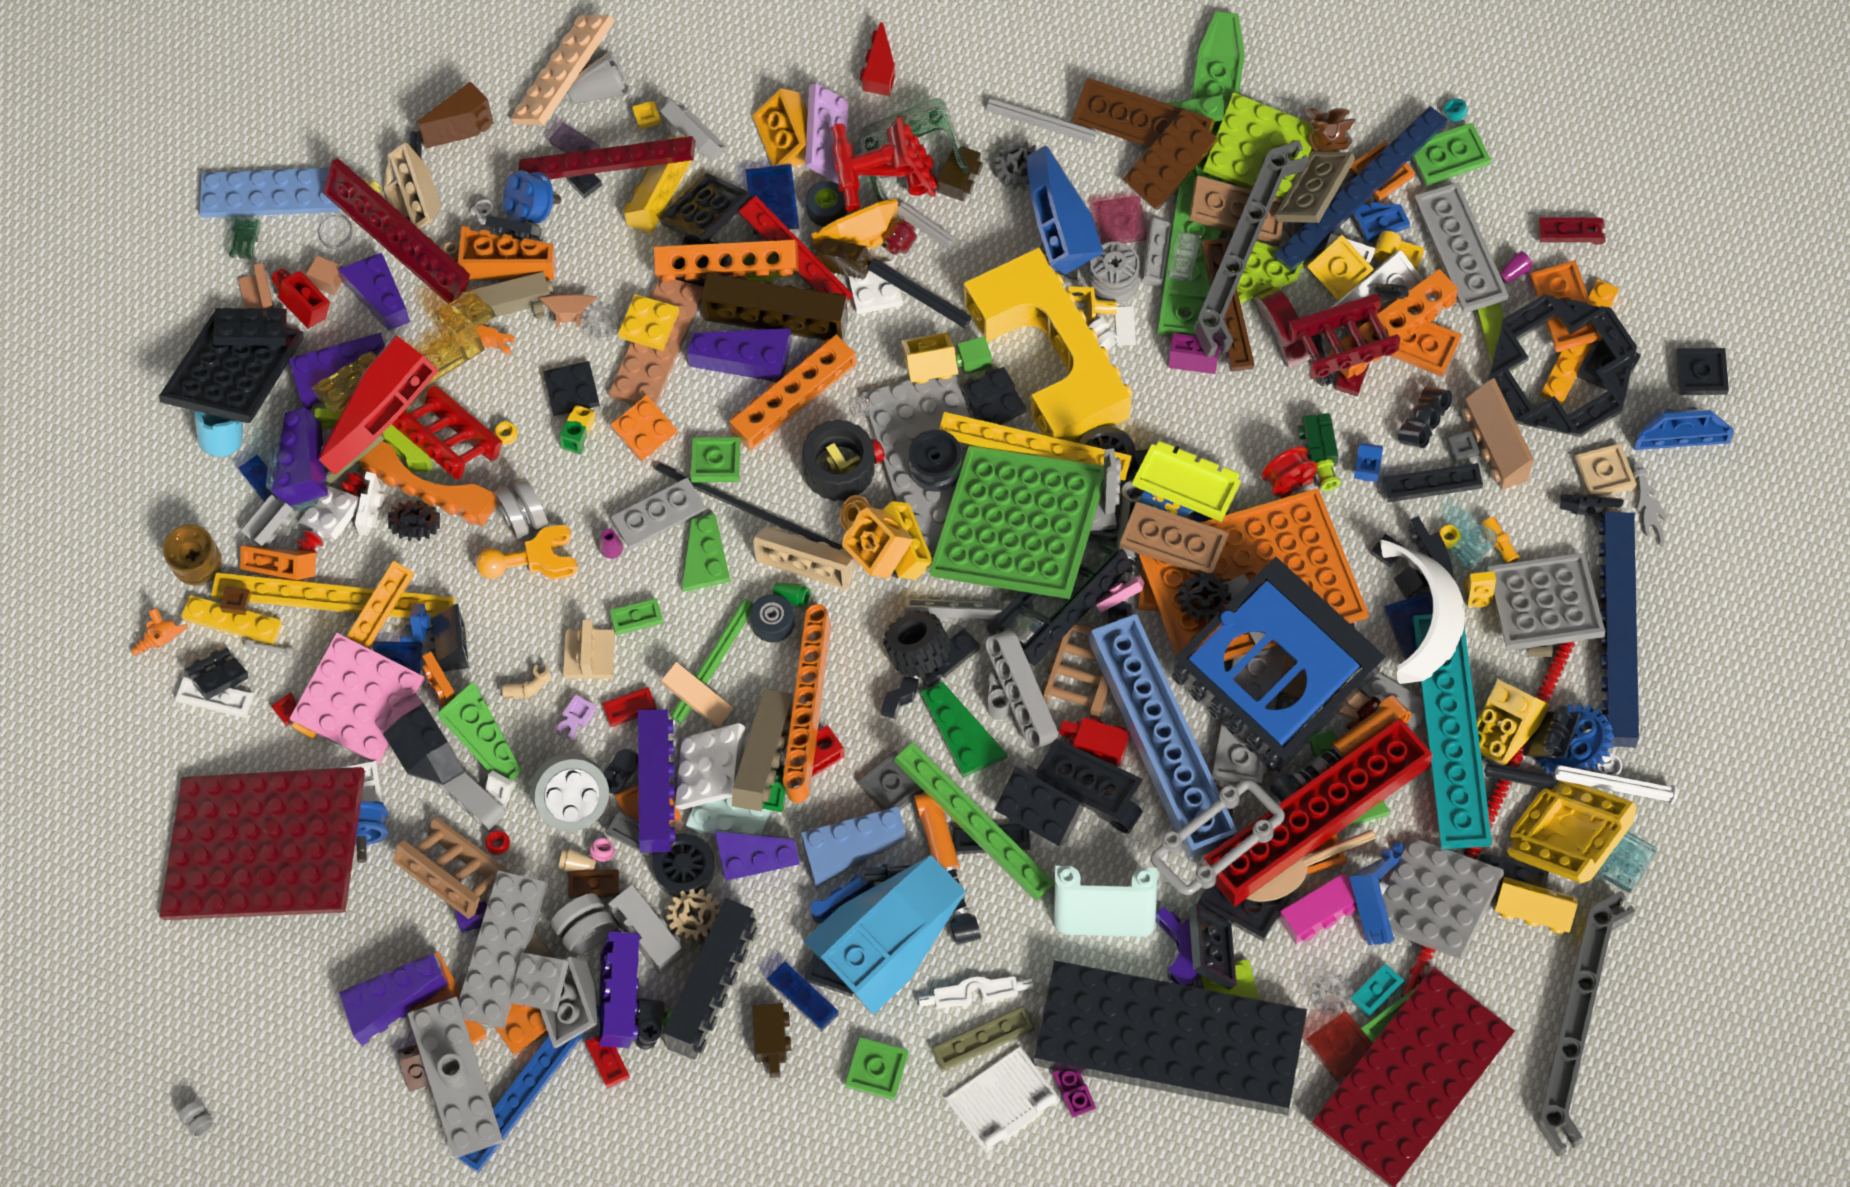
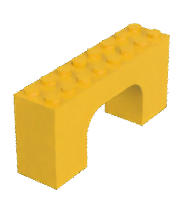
M1037 248L965 282L964 306L982 336H985L987 342L1023 326L1038 328L1047 335L1070 374L1063 380L1031 395V417L1042 435L1078 443L1080 438L1090 429L1099 426H1114L1130 418L1132 392L1127 384L1122 383L1117 366L1111 365L1105 347H1100L1098 344V338L1092 327L1089 328L1085 323L1086 317L1081 309L1077 310L1072 293L1066 291L1063 287L1062 277L1058 272L1055 273L1053 271L1047 254L1044 255L1040 248Z

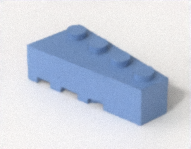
M899 807L801 833L815 888L822 886L825 881L833 877L836 878L844 874L843 872L849 868L864 863L866 859L873 855H879L906 840L905 827Z

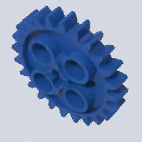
M1569 703L1568 712L1580 713V717L1566 757H1536V759L1548 774L1553 771L1555 775V769L1559 765L1583 770L1591 768L1596 772L1597 768L1595 765L1597 763L1604 765L1602 757H1610L1608 749L1614 747L1611 741L1614 739L1611 731L1613 729L1605 714L1601 715L1598 708L1593 711L1591 705H1588L1584 709L1582 704L1578 703L1576 709H1573L1571 703Z

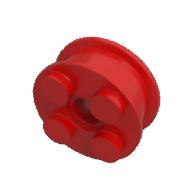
M1297 446L1281 453L1262 471L1261 477L1264 481L1271 484V492L1274 496L1281 499L1286 498L1300 487L1305 488L1314 481L1312 477L1317 472L1318 465L1307 457L1308 450L1306 447Z

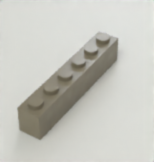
M769 689L763 690L732 788V807L762 811L764 802H769L771 787L769 785H774L776 770L774 769L780 767V751L784 752L786 746V737L784 736L789 735L790 718L792 717L793 709L792 693Z

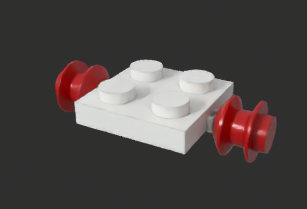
M356 472L353 474L347 473L348 481L340 482L343 491L325 486L328 489V495L315 499L298 522L302 528L310 530L303 531L304 540L297 539L299 550L315 552L317 555L315 548L317 546L323 547L324 545L321 538L322 535L334 540L337 539L359 509V497L361 495L358 490L360 488H367L364 483L366 480Z

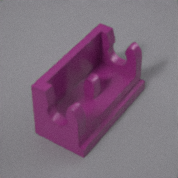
M1173 333L1169 368L1216 374L1220 348L1218 340L1213 339L1214 343L1218 345L1215 356L1206 358L1196 336Z

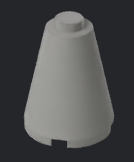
M613 52L606 53L579 73L565 94L568 102L572 100L574 104L630 94L629 86L625 87L623 84L626 77L616 56L613 57Z

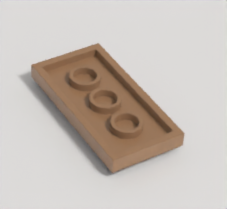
M1197 176L1194 181L1188 220L1234 232L1251 190ZM1274 198L1257 239L1274 244L1279 243L1283 222H1278L1275 214L1284 199Z
M1136 502L1120 541V547L1198 574L1204 571L1205 576L1209 577L1211 572L1214 573L1229 532Z

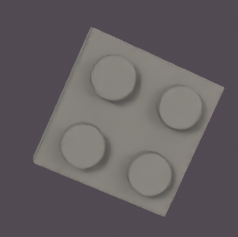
M521 953L510 1003L557 1012L569 962L556 958Z

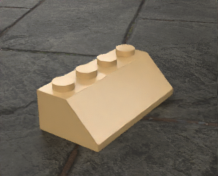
M764 527L753 540L756 562L844 590L848 589L857 567V561L845 549L838 550L824 542L816 543L809 541L802 535L793 536L776 527L772 529Z

